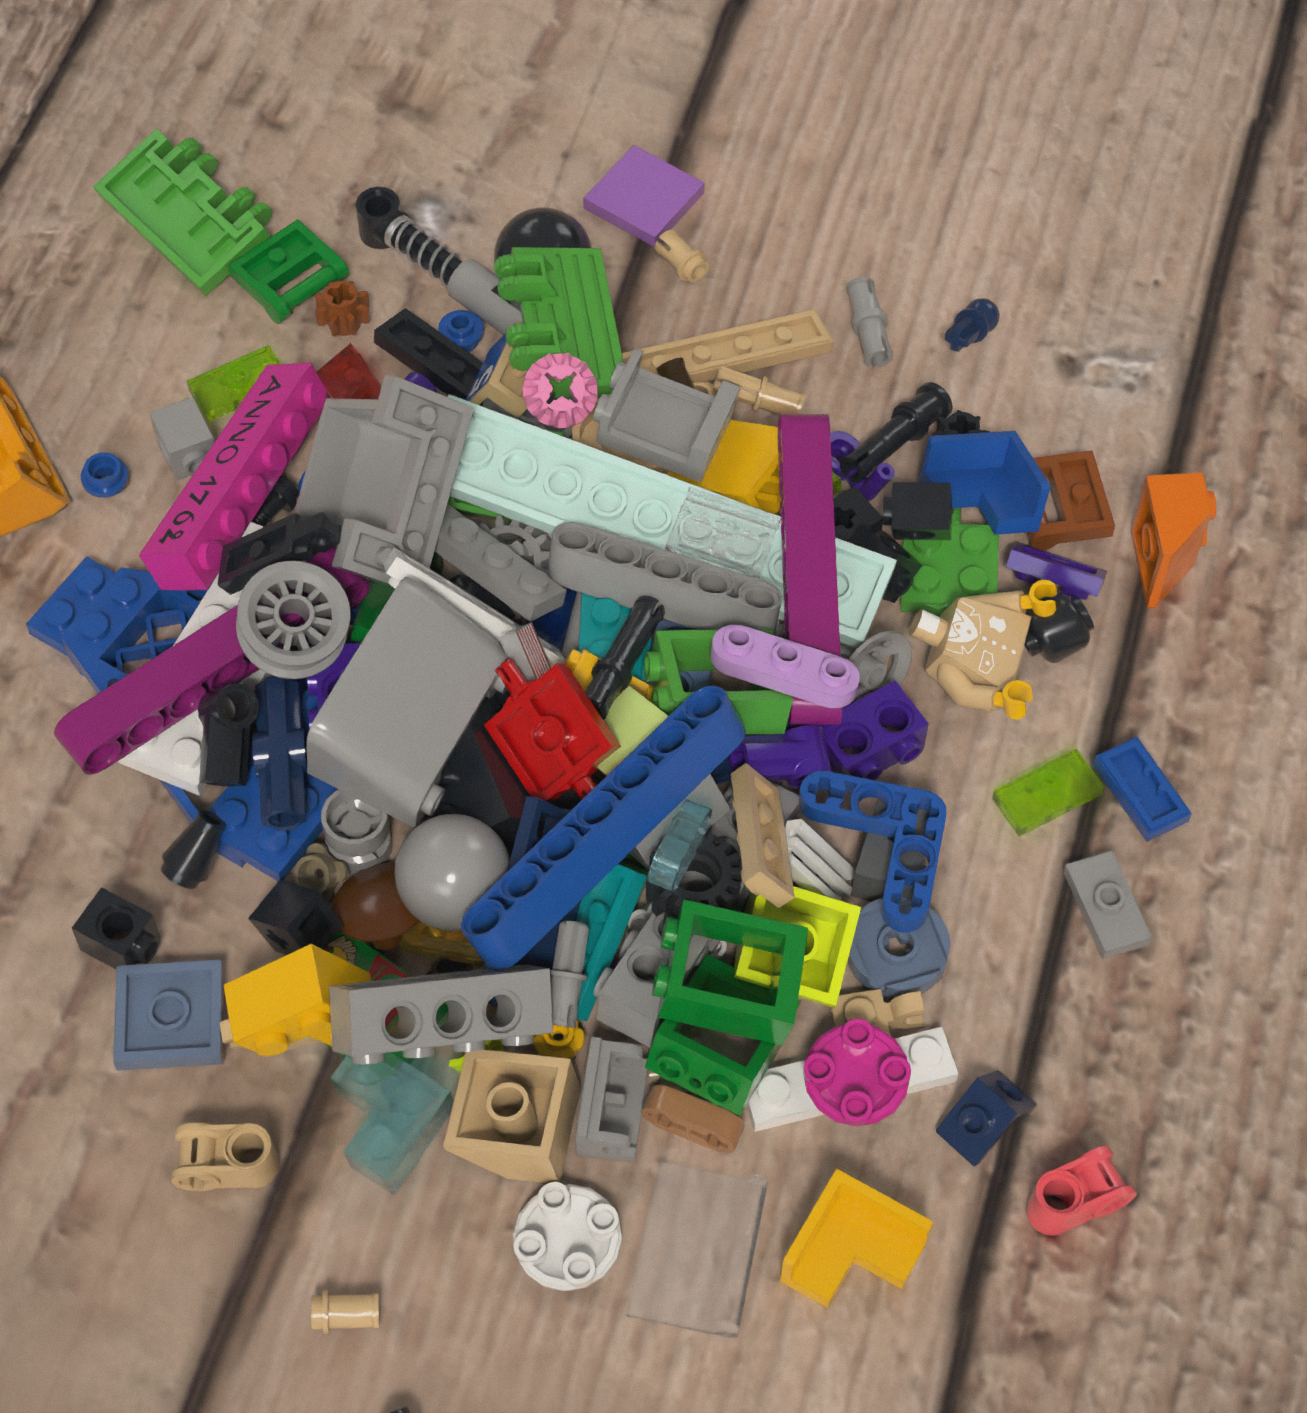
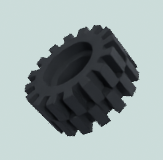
M690 831L689 839L684 840L681 832L672 835L671 844L664 839L658 844L657 852L653 850L647 871L646 900L647 903L652 902L651 911L656 917L664 912V924L667 916L676 918L683 899L735 910L742 882V867H739L740 858L737 852L730 855L731 845L725 840L719 846H716V835L708 833L706 840L703 841L698 840L699 831ZM696 871L708 876L714 885L706 891L692 892L679 887L674 882V877L681 872Z

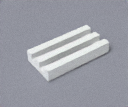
M788 820L785 825V834L792 881L801 889L842 901L843 897H850L852 887L846 883V880L854 879L855 869L804 820ZM792 852H793L799 859H801V860L803 861V863H801V862L792 854ZM815 875H818V876H819L826 884H828L830 887L828 888V887H827L817 876H815Z

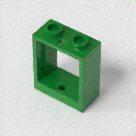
M683 899L676 918L667 916L662 932L660 948L668 949L669 952L667 964L658 965L653 982L652 996L660 997L657 1017L783 1046L795 1024L808 928ZM691 934L775 953L767 1005L682 986Z
M708 954L686 986L765 1005L768 1003L770 988L734 978V967ZM799 999L797 1003L796 1014L801 1003V1000ZM665 1019L655 1034L644 1068L740 1116L782 1045L761 1041L745 1067L680 1034L679 1031L685 1023ZM693 1078L699 1080L700 1083L695 1082Z

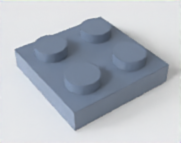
M222 960L117 966L113 1059L117 1071L223 1064V1042L219 1022L224 1020V966Z

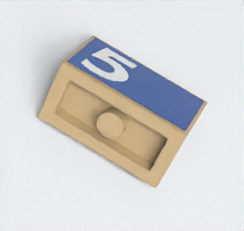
M505 333L489 349L466 401L480 405L486 398H489L518 418L527 410L522 393L523 381L527 370L517 371V369H513V366L510 365L509 354L514 349L507 344Z

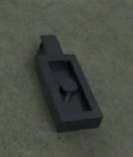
M323 512L307 517H301L294 513L223 546L217 586L232 595L243 590L247 582L257 572L269 565L283 561H308L313 557V551L325 553L340 543L342 527L327 518Z

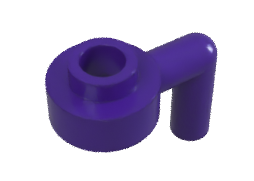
M831 432L832 480H846L851 488L856 487L868 501H872L894 477L895 471L893 467L888 463H881L862 482L853 483L849 481V478L858 469L856 467L845 477L840 469V461L861 444L855 437L846 432Z

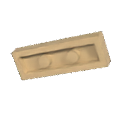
M745 763L731 773L732 805L736 813L738 829L736 839L740 846L742 861L741 877L750 892L757 896L762 895L777 908H780L795 898L780 792L776 786Z

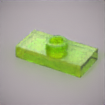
M267 345L187 380L188 390L206 420L210 422L237 410L266 365L281 363L270 346Z
M1075 749L994 790L992 800L1016 834L1021 837L1102 795L1105 786L1078 749Z

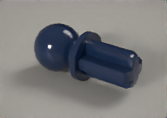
M979 298L970 302L965 309L960 311L955 318L954 325L945 333V341L951 344L950 349L959 352L963 347H968L972 343L982 341L988 332L995 329L1000 319L999 309L996 304L989 299Z

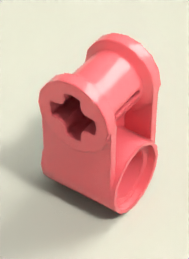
M1109 1146L1095 1148L1076 1160L1048 1171L1040 1177L1027 1203L1026 1210L1028 1220L1035 1230L1051 1236L1063 1234L1092 1219L1105 1217L1120 1210L1136 1197L1137 1193L1133 1186L1125 1185L1112 1163L1113 1152ZM1044 1196H1056L1063 1201L1067 1209L1057 1210L1050 1207L1045 1202Z

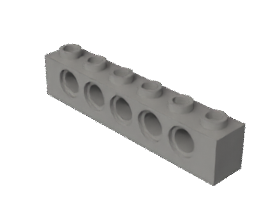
M771 782L780 792L785 827L788 820L798 819L800 812L799 795ZM731 785L724 795L731 811L712 825L709 830L700 835L698 840L705 841L708 833L716 835V846H719L725 840L731 845L730 855L737 852L740 858L739 867H742L740 846L736 839L738 829L736 813L732 805L733 789ZM696 871L681 872L674 877V882L679 887L692 892L706 891L714 885L708 876ZM743 880L741 882L738 904L735 905L734 910L740 912L748 901L750 893ZM652 902L646 912L645 919L647 922L640 932L633 929L629 933L620 951L622 959L615 969L607 967L603 971L593 993L594 996L598 997L596 1013L598 1021L650 1048L657 1030L665 1019L657 1017L660 997L652 996L654 981H644L638 977L647 976L654 979L658 965L667 964L669 952L668 949L660 948L664 928V912L656 917L651 911ZM691 934L682 986L686 987L707 954L711 956L720 944V940Z

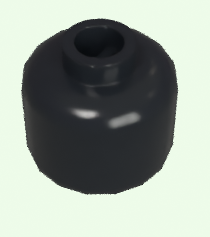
M1057 592L1055 597H1046L1040 600L1055 601L1056 611L1053 615L1041 617L1036 615L1032 609H1026L1025 613L1031 617L1024 646L1032 657L1040 653L1050 663H1057L1085 648L1090 641L1089 631L1094 629L1093 621L1077 595L1070 598L1063 592Z

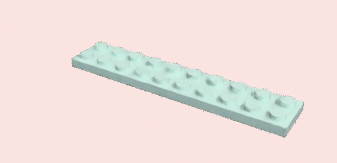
M448 395V398L474 408L450 496L550 534L560 524L567 522L582 523L775 585L782 594L778 619L784 621L781 517L461 398ZM835 537L840 642L858 648L867 638L894 572L897 560Z

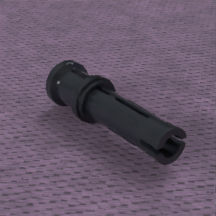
M927 382L917 389L916 397L910 402H901L896 406L888 423L853 452L841 459L840 469L843 475L846 477L857 467L858 471L849 478V481L860 483L879 464L883 463L906 442L921 440L928 434L929 426L938 421L940 416L947 418L952 413V400L946 390L936 383Z

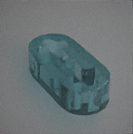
M688 799L684 801L654 856L648 874V882L672 892L677 889L707 832L712 809Z

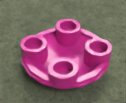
M852 1019L845 1025L837 1026L817 1039L808 1051L803 1075L807 1094L820 1112L835 1122L856 1127L876 1124L897 1110L907 1095L911 1067L907 1061V1056L893 1037L878 1027H873L866 1020Z

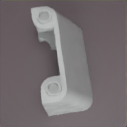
M404 577L395 588L311 725L306 742L307 773L416 828L424 813L432 816L438 808L445 793V788L439 786L441 771L484 698H491L496 691L503 694L507 691L501 678L495 672L497 667H501L500 664L508 660L503 646L425 585L409 577Z

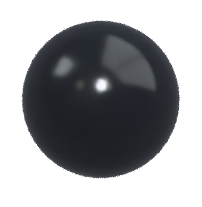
M532 208L513 217L501 230L494 249V263L496 262L495 259H498L499 256L511 255L512 247L592 248V245L584 228L572 216L553 208Z

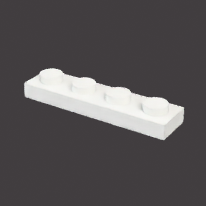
M395 547L383 563L386 574L391 576L388 583L392 587L396 588L404 577H409L425 585L500 644L502 636L521 626ZM538 636L551 668L555 664H563L565 659L560 650Z
M942 1027L894 1038L907 1056V1061L911 1067L907 1094L957 1081L958 1071ZM805 1060L767 1070L746 1105L754 1132L825 1115L816 1108L807 1094L803 1075Z

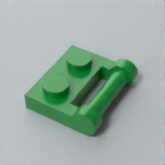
M298 219L228 265L230 277L262 305L269 317L277 324L290 317L292 309L328 286L329 282L343 281L350 274L345 262ZM318 263L322 267L281 296L275 292L314 264Z

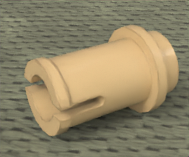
M668 230L660 235L659 238L668 246L665 247L662 243L656 241L655 251L677 270V276L682 281H689L690 283L700 281L709 269L706 254L701 250H694L675 230Z
M323 1290L322 1295L312 1296V1330H323V1335H329V1329H379V1293L329 1295V1290Z

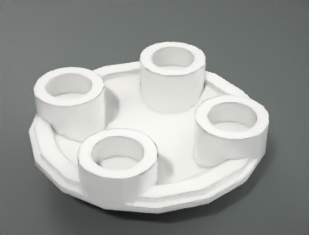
M551 1182L544 1185L539 1190L538 1195L531 1198L518 1215L513 1233V1246L515 1255L525 1273L542 1286L561 1291L586 1288L604 1277L617 1260L622 1241L619 1216L609 1201L593 1189L573 1184L564 1185L559 1182Z

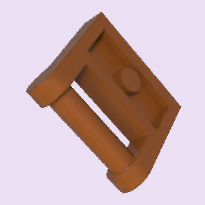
M1093 450L1033 458L1044 476L1049 480L1060 521L1049 523L1044 509L1039 531L1028 532L1031 547L1048 550L1060 543L1113 536L1115 523Z

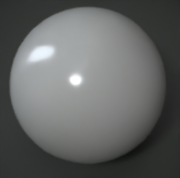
M446 814L433 817L412 830L398 851L394 869L398 894L408 911L422 923L439 930L461 931V921L465 913L507 873L510 862L509 853L499 835L486 823L476 818L461 814Z

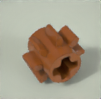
M354 281L329 282L324 294L316 293L317 309L315 312L318 326L328 324L332 336L356 335V331L360 328L361 323L368 324L370 322L368 292L361 291L358 293L354 286Z

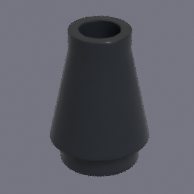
M200 810L194 821L163 853L162 873L173 883L188 889H194L200 882L206 881L221 834L226 828L225 821L213 812Z

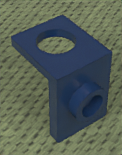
M996 1070L976 1078L936 1129V1133L972 1166H976L981 1163L1017 1117L1032 1112L1037 1104L1004 1074ZM1001 1089L1009 1093L1014 1099L1006 1095Z

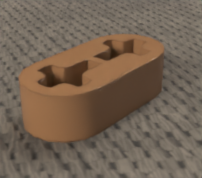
M664 1085L652 1087L641 1111L642 1116L654 1126L722 1153L734 1152L745 1128L744 1122L734 1113Z

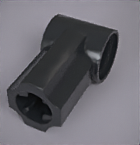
M240 683L229 684L206 692L199 701L198 717L203 725L199 783L222 787L246 786L250 727L259 712L258 698L254 691L246 685ZM224 697H228L235 707V714L232 720L226 718L222 712L221 704Z

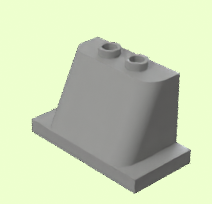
M384 376L378 400L326 398L294 513L301 517H307L323 512L327 518L342 527L340 543L334 546L337 549L332 567L392 587L388 583L391 576L386 574L383 563L395 547L430 569L473 407L397 376Z

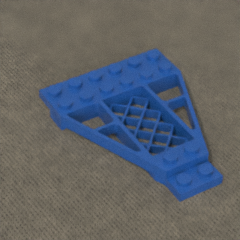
M86 556L31 617L26 626L30 635L66 655L77 671L88 680L98 694L127 676L123 663L148 658L152 660L171 648L178 638L155 642L153 628L181 624L183 631L200 604L197 600L201 601L208 589L161 590L150 572L121 567L115 573ZM360 606L350 610L349 625L354 626ZM147 631L149 643L134 646ZM350 637L345 644L356 642L352 641ZM307 678L289 679L291 681H298L301 726L305 729L307 742L310 730L308 712L309 709H318L317 696H309ZM255 719V721L251 724L250 729H252V728H257V720H256V719ZM249 744L246 786L227 787L208 810L215 813L226 823V828L221 834L216 853L241 868L248 863L276 881H283L307 851L309 845L323 831L321 810L326 799L339 789L305 773L307 822L298 825L293 830L277 831L274 828L263 826L260 810L259 778L256 777L253 744ZM159 780L191 824L199 811L183 789Z

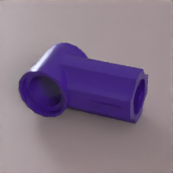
M818 725L795 727L786 730L785 734L745 736L740 745L728 757L730 773L747 763L768 781L788 780L789 786L794 788H800L803 779L810 773L816 771L832 772L824 730Z

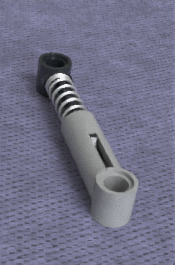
M377 186L366 189L357 197L356 212L359 235L365 245L373 249L395 248L397 253L406 255L408 261L412 263L418 262L421 270L429 271L430 276L434 279H440L441 284L447 287V293L451 298L476 314L502 335L507 332V328H510L511 325L513 326L517 321L523 324L520 309L521 302H515V300L511 302L509 300L505 301L498 294L497 284H499L501 278H498L497 275L474 259H467L462 262L459 260V253H449L448 246L446 244L438 245L435 236L427 237L424 228L417 230L414 221L408 217L407 213L401 210L399 197L393 190Z

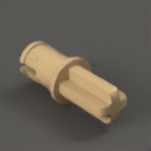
M727 367L719 369L713 384V390L716 393L723 380L740 386L737 400L752 405V411L755 412L760 408L778 415L800 414L806 397L805 393H798L767 382V376H763L761 380Z

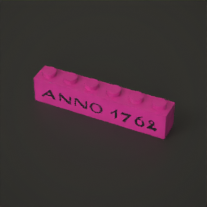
M312 363L266 365L140 552L141 560L161 590H207L220 570L223 546L242 537L323 411L326 398L330 399Z

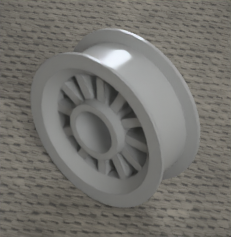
M283 561L269 565L257 572L247 582L240 595L237 608L236 632L241 649L256 667L272 676L284 679H303L314 676L331 666L344 648L350 623L349 601L340 583L330 573L316 565L301 561ZM295 589L296 591L295 594H289L288 590ZM277 592L279 599L273 594ZM302 592L309 593V595L307 597L302 596ZM295 613L303 617L306 623L299 627H290L284 624L280 618L285 614ZM307 641L314 647L309 648ZM279 643L284 644L283 649L277 648L276 646ZM291 646H297L298 651H290Z

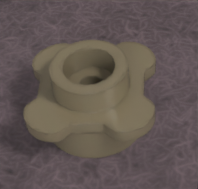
M323 843L309 845L307 856L302 857L293 869L295 883L318 890L327 903L333 899V890L339 881H344L348 877L346 863L341 860L336 861L328 854L327 847ZM319 868L322 869L324 873L322 878H320L318 875Z

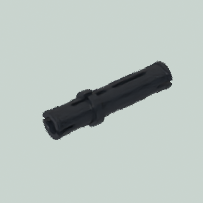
M641 596L635 601L632 611L607 654L601 660L598 659L592 668L591 674L593 678L584 692L603 720L607 717L617 695L622 690L628 688L631 683V671L658 623L665 615L663 605L658 606L655 613L651 615L659 602L653 597Z

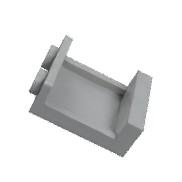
M634 348L627 363L619 361L610 382V388L613 389L611 395L602 394L593 416V421L600 423L596 442L702 483L733 416L740 386L723 380L714 397L642 369L640 364L643 351Z

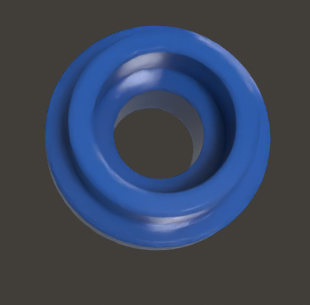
M465 310L448 313L441 319L438 326L440 333L467 352L474 350L478 346L484 334L481 319L476 314Z
M102 452L92 455L86 460L81 471V482L84 489L90 495L100 498L111 497L120 493L126 487L129 479L124 462L111 453Z

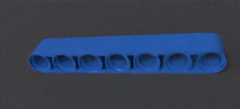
M707 686L691 694L469 908L461 921V930L488 968L504 970L513 966L524 957L740 745L746 734L745 726L728 695L721 687Z

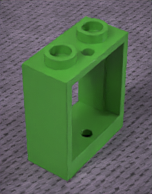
M756 629L774 635L773 629ZM718 630L656 631L652 651H646L644 656V675L647 682L653 681L652 704L666 715L672 714L694 693L683 691L679 675L680 671H719L714 667L710 659L713 636ZM750 683L752 691H725L745 726V736L785 734L793 701L792 696Z

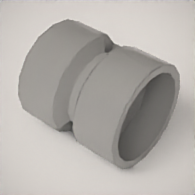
M341 790L335 791L326 799L321 810V823L328 854L336 861H344L348 867V875L351 876L360 870L376 864L387 863L392 853L388 814Z

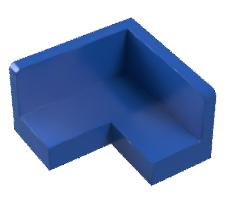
M1016 431L936 435L928 439L919 482L951 483L952 508L979 507L995 535L1039 531L1050 491V484Z

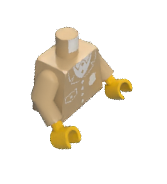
M1040 580L1031 586L1029 595H1025L1020 590L957 598L940 617L920 609L911 623L909 635L931 645L925 666L927 674L936 679L954 703L960 707L983 709L987 712L997 711L1000 707H1004L1005 714L1013 720L1023 718L1026 715L1025 702L1033 700L1032 687L1025 681L1015 680L1031 617L1025 614L1026 609H1032L1036 615L1041 617L1053 615L1056 611L1055 601H1040L1039 599L1055 597L1057 595V588L1052 581Z

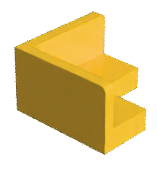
M836 1168L783 1259L780 1282L826 1308L831 1304L853 1263L903 1289L928 1244L933 1222Z

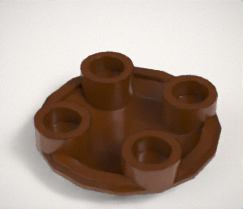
M395 863L376 864L358 871L343 883L334 896L332 909L344 923L340 931L348 938L365 943L372 942L377 949L389 950L401 942L403 934L420 922L408 911L398 894L394 874Z

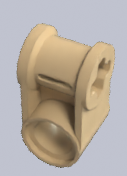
M195 1122L186 1123L176 1128L175 1140L180 1143L178 1169L172 1172L171 1183L177 1188L188 1191H209L216 1188L255 1189L266 1186L278 1174L280 1167L279 1156L266 1129L258 1124L212 1125ZM251 1149L263 1150L262 1155L256 1161L251 1163L240 1162L241 1157Z

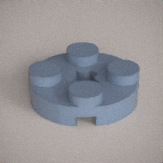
M883 898L872 901L864 906L859 914L847 961L851 972L865 986L867 991L881 989L883 999L895 998L911 992L921 991L922 994L928 991L943 978L950 950V937L943 920L935 911L929 908L925 923L918 930L910 933L898 932L891 929L881 916ZM901 898L899 904L900 913H910L912 899ZM897 938L900 944L909 943L911 948L906 950L905 956L898 957L886 951L889 948V939Z

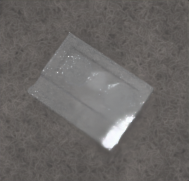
M689 486L683 505H681L669 535L665 550L760 579L773 545L774 537L779 529L781 516Z

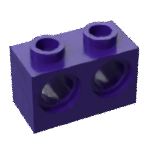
M896 680L842 708L840 725L818 726H821L824 730L832 772L876 780L887 768L898 762L901 765L907 764L922 753L929 723ZM893 726L901 731L891 732L883 727ZM846 748H852L859 751L860 753L848 754L842 750Z

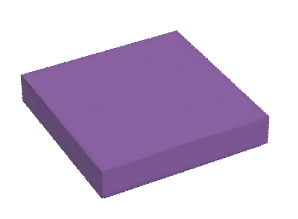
M633 145L583 198L584 209L655 247L656 241H661L660 235L665 231L671 230L704 194L705 183Z

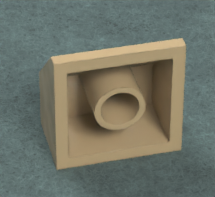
M493 1050L466 1052L443 1143L444 1149L506 1179L545 1184L551 1182L560 1183L581 1089L571 1059Z

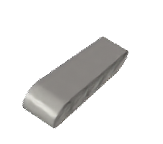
M563 523L558 525L552 533L548 575L549 578L562 587L600 599L610 598L619 605L633 609L635 601L639 597L650 596L659 601L651 615L655 613L658 606L663 605L665 609L663 619L697 630H719L724 626L736 624L753 629H773L775 635L782 594L773 584L582 523Z

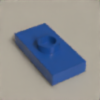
M1137 736L1095 756L1093 766L1146 842L1189 822L1192 814Z

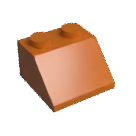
M1203 472L1149 475L1145 478L1131 527V535L1146 608H1156L1191 570L1195 564L1200 547L1205 546L1207 543V525L1209 520H1213L1216 516V498L1213 491H1207Z

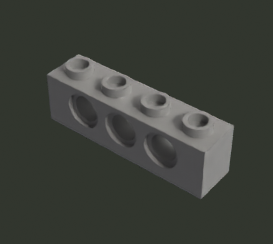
M526 964L511 966L504 970L489 968L329 986L332 1051L351 1056L353 1064L381 1063L385 1061V1053L403 1051V1057L405 1058L431 1057L436 1055L435 1047L453 1045V1051L455 1052L480 1051L485 1049V1041L502 1039V1045L504 1046L529 1045L534 1043V1035L553 1033L550 968ZM495 997L498 1004L497 1013L492 1020L488 1021L486 1007L488 1002ZM446 1002L449 1009L448 1019L444 1025L438 1027L436 1013L438 1008ZM396 1007L399 1014V1022L394 1031L388 1034L385 1028V1019L390 1010Z

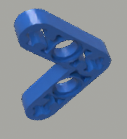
M830 771L810 773L803 779L799 793V807L802 814L808 819L818 823L895 838L881 905V916L884 922L895 931L910 933L918 930L925 923L932 896L947 815L946 805L937 794L927 790ZM819 790L829 791L825 804L816 802ZM845 793L851 794L849 810L842 809ZM875 797L880 799L887 809L881 815L869 816L859 809L858 803L864 798ZM919 809L929 811L924 836L914 835ZM908 851L920 852L927 858L928 866L919 871H911L902 865L900 856ZM904 885L914 887L911 901L912 908L909 914L899 912Z

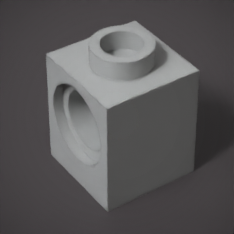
M193 397L149 413L156 441L175 481L192 476L214 444V438Z

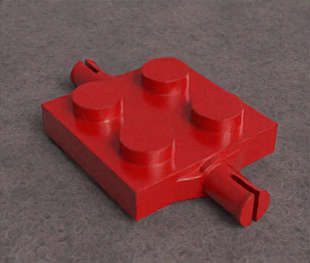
M513 659L500 664L501 667L495 669V672L499 675L511 695L507 698L503 708L484 724L485 728L531 797L540 798L552 803L566 791L574 789L582 800L596 787L591 776L596 771L598 765L618 750L621 745L566 663L555 664L540 678L527 682Z

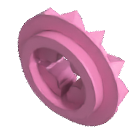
M549 353L533 363L526 373L522 387L523 399L531 415L542 424L553 428L572 427L581 423L592 412L598 398L597 378L589 369L586 361H581L570 353ZM570 376L574 377L568 391L573 396L572 399L576 404L571 399L567 400L563 396L548 404L547 401L550 399L553 387L547 377L559 383Z

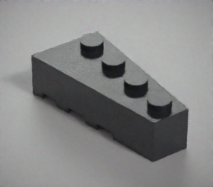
M494 694L491 698H484L443 767L439 786L445 788V793L431 818L446 814L471 816L490 826L507 847L515 843L526 796H531L484 726L488 720L501 710ZM541 814L537 831L544 828L547 816Z

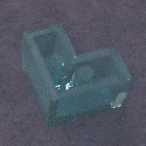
M391 1052L385 1053L384 1062L375 1064H353L352 1057L346 1055L330 1079L338 1095L369 1114V1116L343 1153L351 1168L395 1196L450 1116L454 1103L451 1091Z

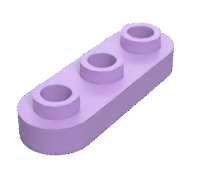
M743 625L724 626L713 636L710 659L714 667L726 675L828 708L847 706L856 697L860 681L859 671L852 662L843 657Z

